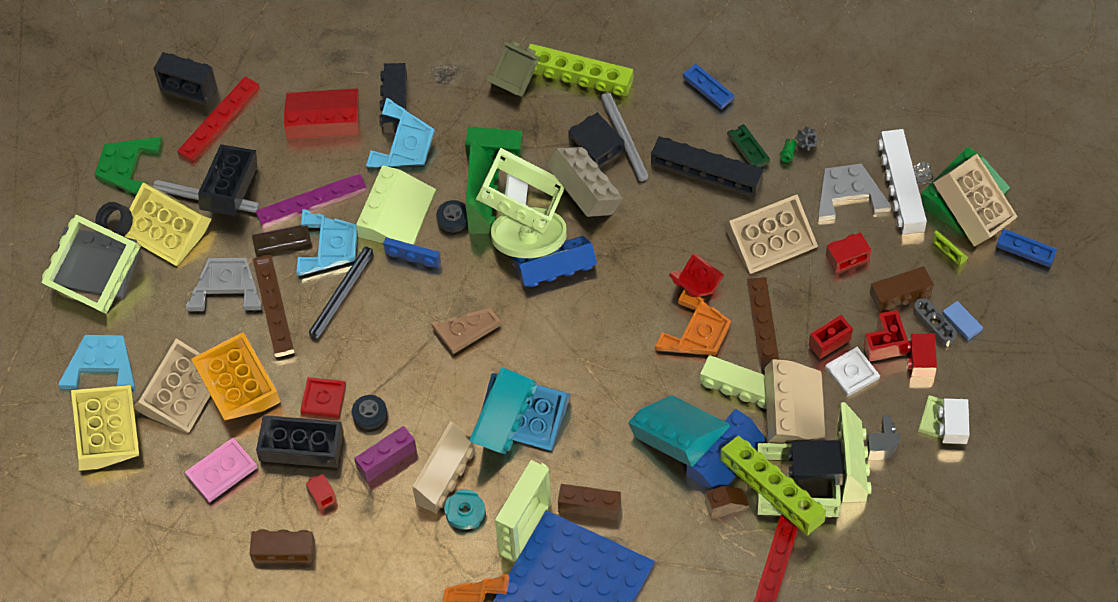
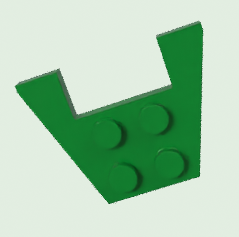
M162 137L104 144L94 174L95 177L114 187L118 186L129 194L137 195L142 183L148 184L145 181L131 180L140 152L159 154L163 142Z

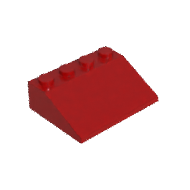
M358 88L286 93L284 107L286 138L359 135Z

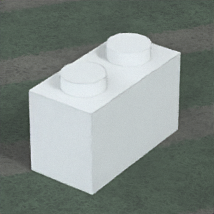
M944 398L942 406H939L938 417L942 418V424H939V435L942 436L943 443L967 444L969 438L968 399Z

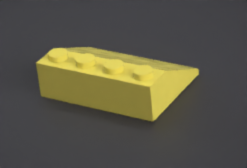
M142 183L129 208L133 221L130 231L125 237L136 239L137 243L178 266L202 238L212 219L158 188Z
M131 385L71 390L78 471L100 469L139 456Z

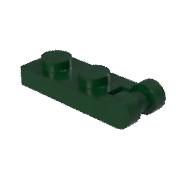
M744 124L738 126L736 130L732 129L727 132L729 140L733 141L750 165H756L760 168L770 163L769 156Z

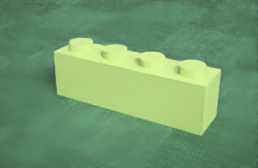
M711 355L708 356L700 373V384L710 389H717L725 395H733L744 402H752L761 408L767 409L765 375Z

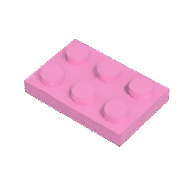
M231 438L185 471V474L210 503L258 467L234 438Z

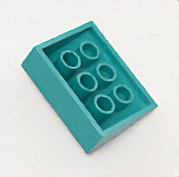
M501 367L469 441L506 454V451H509L513 445L512 438L514 433H517L520 429L521 422L519 421L529 408L528 401L530 396H533L536 392L537 381Z
M673 395L641 408L628 422L635 438L690 467H693L730 427L729 423Z

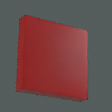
M307 377L300 409L301 415L340 418L346 381Z

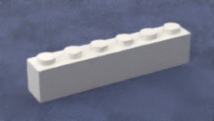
M904 130L882 131L877 144L878 149L882 150V165L886 166L885 178L890 183L889 194L894 199L892 203L894 212L897 211L898 215L896 217L897 226L901 227L902 234L925 232L927 220Z

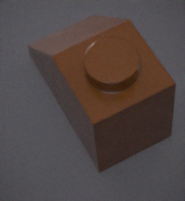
M722 486L705 492V504L711 520L750 507L743 489Z

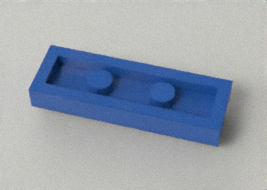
M694 64L683 73V78L720 109H723L734 100L733 93L697 64Z
M1003 229L996 245L997 248L1049 268L1058 250L1007 229Z
M388 237L384 241L385 253L392 257H401L407 261L419 262L428 267L438 268L440 265L439 251Z

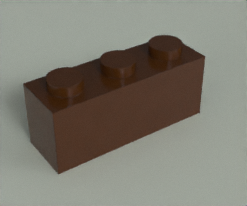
M923 266L871 283L870 295L879 312L883 310L888 311L895 306L907 305L913 300L929 297L932 294L934 284Z
M568 484L560 485L558 512L618 520L621 492Z
M260 529L251 532L249 554L252 562L313 563L315 539L313 532L308 530L291 532L284 529L278 531Z

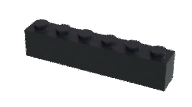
M659 136L651 152V164L754 197L763 180L764 169L756 165L733 160L721 154H714L705 149H698L686 143L673 141L670 138Z

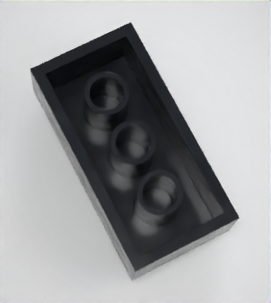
M220 144L198 192L200 210L236 216L257 168L256 150Z
M263 415L256 448L258 459L262 462L338 468L344 434L342 423L340 421Z

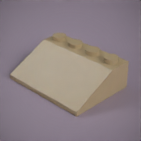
M975 154L933 182L973 246L991 238L1018 217L978 154Z
M797 194L724 223L730 241L749 274L818 247Z
M175 339L167 348L133 406L134 409L148 418L188 434L210 397L208 389L191 358L201 353Z
M772 359L765 367L768 442L792 444V442L826 441L821 371L793 361Z

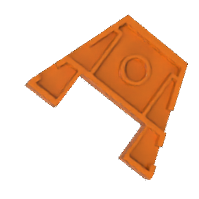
M684 288L678 304L693 309L695 312L681 339L662 332L655 345V350L716 356L731 326V320L714 307L711 308L701 297L689 295Z
M508 574L500 575L501 577L494 579L489 577L473 584L468 582L445 588L442 602H484L486 593L507 594L510 577Z

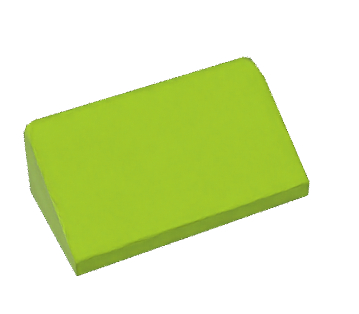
M937 230L934 232L932 243L957 265L960 266L968 259V256Z

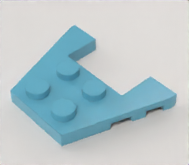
M386 98L382 115L400 120L390 154L386 155L371 150L366 167L381 168L382 165L388 167L425 166L435 130L401 106L395 104L392 100Z
M302 210L301 225L308 224V228H320L318 257H298L297 276L355 261L358 234L356 224L339 219L332 220L318 213L316 215L310 213L309 210Z
M85 335L59 382L60 389H78L81 371L118 372L117 386L131 385V390H135L136 387L124 337L119 335Z

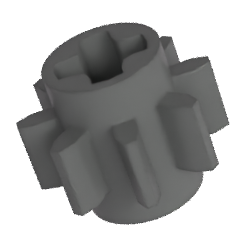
M807 126L804 127V130H798L797 137H795L799 142L797 146L806 150H810V147L813 146L816 147L817 140L819 139L816 136L817 131Z

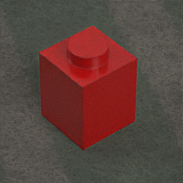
M323 474L314 476L305 483L307 492L318 510L337 501L334 490Z

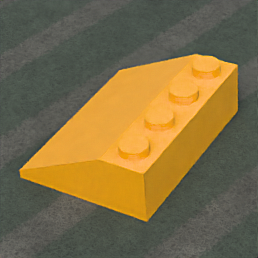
M244 332L191 358L224 421L262 412L281 402L277 390Z

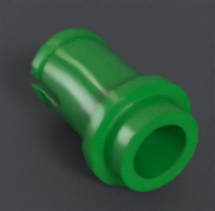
M790 138L785 141L784 148L779 154L783 162H790L794 158L793 153L797 146V142L794 139H791V142Z

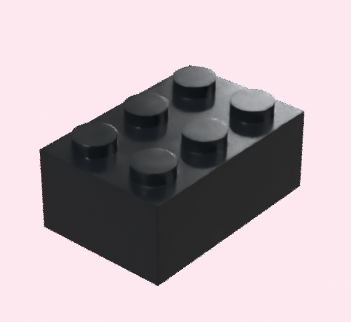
M163 52L153 68L159 89L209 105L217 90L213 69L208 64H201L189 58L185 59L172 53Z

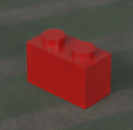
M860 232L848 235L845 239L831 242L827 245L825 256L835 273L870 260L871 248Z
M840 315L810 333L808 345L821 359L849 342L852 338L853 328Z
M911 333L907 353H910V358L907 359V369L911 370V377H935L937 370L935 334Z

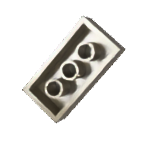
M583 147L557 148L546 164L587 217L613 215L623 200L617 188L610 183L608 177L602 173L597 163L590 158L588 152Z

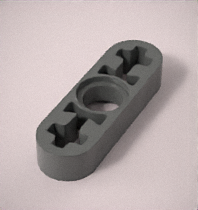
M924 298L918 299L914 304V314L932 334H935V337L941 344L952 345L957 336L955 328L929 300ZM919 306H921L922 308L926 307V311L924 309L920 310ZM936 318L940 321V324L932 325L930 320Z

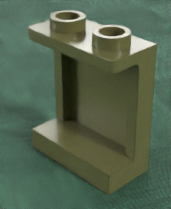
M513 40L510 43L504 41L505 48L493 74H488L486 81L523 97L540 57L535 55L536 51L528 47L525 50L519 48L521 44Z

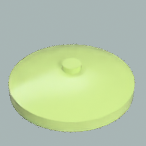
M530 207L544 215L547 212V209ZM555 212L544 233L506 214L498 217L491 227L493 245L500 252L517 258H537L548 255L559 249L567 237L566 223Z

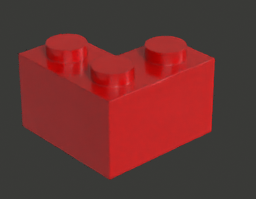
M898 310L879 313L877 321L878 331L866 333L863 346L869 362L906 355L909 344Z

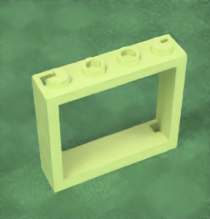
M500 148L476 200L544 233L553 217L564 187L555 175ZM498 168L553 196L546 214L544 215L489 187L496 169Z
M75 215L68 224L69 229L66 235H63L60 240L58 251L52 255L51 264L44 271L41 283L107 314L141 246L83 217ZM82 224L126 245L97 303L53 282Z
M758 443L757 452H761L767 460H788V450H791L792 444ZM833 478L832 499L812 498L824 506L826 510L825 517H839L840 485H834ZM757 492L758 515L782 514Z
M532 460L529 462L495 519L498 553L500 556L515 563L544 512L548 511L551 506L549 468L543 463L539 464Z

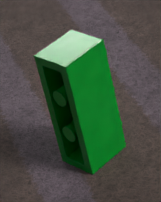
M481 127L467 128L465 140L466 155H470L471 140H475L490 157L495 158L500 148L521 158L523 146L522 131Z

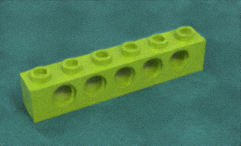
M534 44L529 46L530 49L536 51L535 55L540 57L533 74L616 95L627 96L633 82V69Z
M738 435L721 449L720 460L807 536L825 522L826 510L824 506L812 499L806 490L798 487L792 478L785 476L778 466L771 464L747 440H743Z

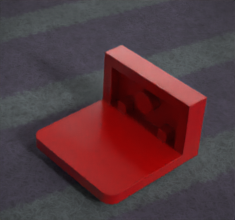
M695 253L691 255L683 270L673 271L669 274V277L673 279V283L684 287L689 295L701 297L714 294L724 274Z

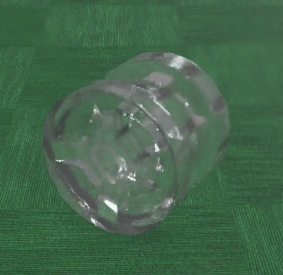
M921 162L913 166L918 185H925L933 181L934 177L930 172L931 165L929 163Z

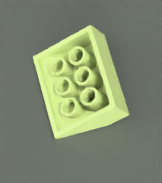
M382 165L356 224L358 237L384 244L386 237L414 245L435 196L436 189L399 169Z
M842 402L836 428L837 440L841 442L843 464L842 502H866L868 494H871V482H867L870 469L869 464L865 463V458H868V447L864 446L863 441L866 440V428H862L860 418L845 402Z

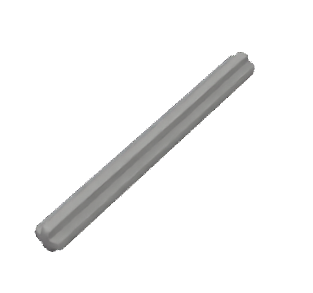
M610 93L603 94L602 101L616 132L624 140V149L639 181L647 180L648 173Z
M156 180L153 183L154 187L165 193L199 200L198 192L200 189ZM243 199L239 210L256 213L255 210L259 209V203Z

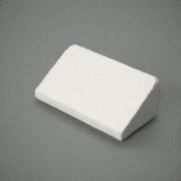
M507 174L505 195L526 205L528 183Z

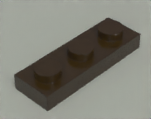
M308 224L252 235L255 254L311 244Z

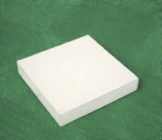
M858 347L825 365V369L847 397L880 378L879 373Z

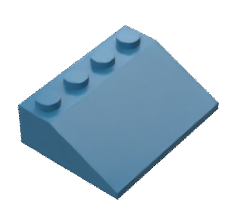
M491 373L483 407L497 378V373ZM536 384V392L533 396H530L528 401L529 408L526 414L522 415L519 421L521 422L520 429L517 433H514L512 440L552 451L566 413L570 393Z

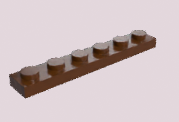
M266 255L254 258L253 263L275 357L293 354L294 348L272 256Z
M766 277L747 279V287L761 374L765 375V367L771 360H779Z

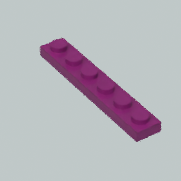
M359 173L255 211L262 229L300 216L302 215V210H309L311 212L367 191V187Z

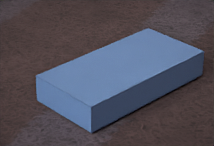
M958 301L942 312V315L967 341L983 330L979 322Z

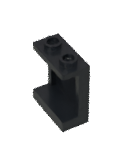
M598 112L588 116L580 124L572 126L568 131L569 141L571 143L575 141L579 147H583L588 152L590 158L597 163L598 168L624 152V140Z
M840 440L792 442L791 450H788V462H792V466H789V477L794 480L797 486L798 480L833 478L834 485H843Z

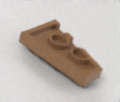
M491 308L468 313L465 317L457 319L453 317L442 323L434 322L431 324L438 336L454 354L501 326V321Z

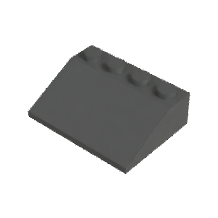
M64 227L60 240L63 235H66L68 227ZM79 230L53 282L67 289L102 295L126 245L102 233ZM127 238V239H129V240H131V241L137 243V240H136V239ZM140 249L115 298L123 299L138 260Z

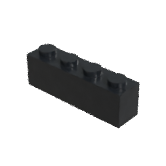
M384 63V71L380 72L381 82H383V85H380V95L383 96V100H380V111H383L386 98L406 110V63ZM380 115L379 122L380 126H383L384 133H396L400 120Z

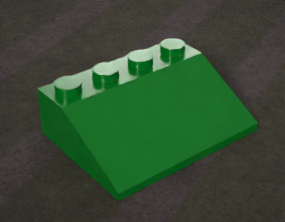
M471 140L466 192L469 234H491V227L496 220V217L493 216V211H496V209L476 200V197L494 160L475 140ZM496 169L489 184V187L497 191L498 185H495V180H499V169Z
M968 146L921 193L923 208L962 236H965L966 233L957 222V219L948 208L947 203L937 191L933 182L975 154H978L1002 193L1005 195L1010 190L1007 183L985 158Z

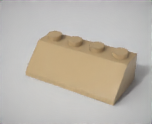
M453 422L448 424L412 486L415 504L436 514L440 508L445 506L449 491L452 492L454 490L457 477L463 474L466 467L465 463L473 457L475 452L473 443L469 441L470 437Z

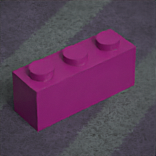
M402 426L354 457L356 468L364 479L369 482L417 451L416 442L405 426Z

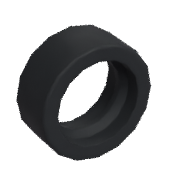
M117 202L104 204L96 214L95 224L108 229L107 222L109 216L114 211L119 210L121 215L120 222L112 232L124 237L132 226L133 217L128 207Z

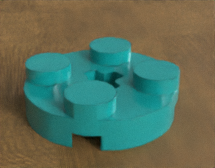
M462 489L457 491L445 503V515L448 523L459 529L477 528L485 516L483 499L472 490ZM464 506H468V509L470 511L467 513H462L460 509H463Z

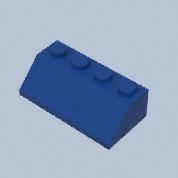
M584 236L567 240L559 249L542 257H512L521 282L528 287L536 286L539 284L538 282L544 280L547 282L553 281L560 275H572L576 270H589L593 268V265L597 264L592 242Z
M736 408L725 420V422L730 424V427L693 467L687 465L686 475L707 490L728 486L737 476L720 460L721 449L739 435L743 440H747L757 451L758 443H765L767 440L753 420Z

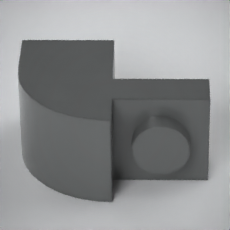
M883 415L881 422L882 433H868V460L888 459L897 451L901 433H895V423L891 422V415Z

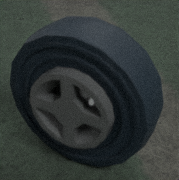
M450 200L441 204L436 214L438 225L447 232H458L466 228L468 225L466 205L458 200Z
M376 395L361 396L352 407L354 422L363 429L378 428L387 417L385 402Z

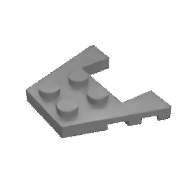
M862 163L825 168L818 221L835 219L836 214L833 202L869 197L874 213L888 212L891 210V205Z
M208 258L199 277L198 285L194 288L192 297L186 304L187 311H204L206 294L244 293V310H262L246 258Z

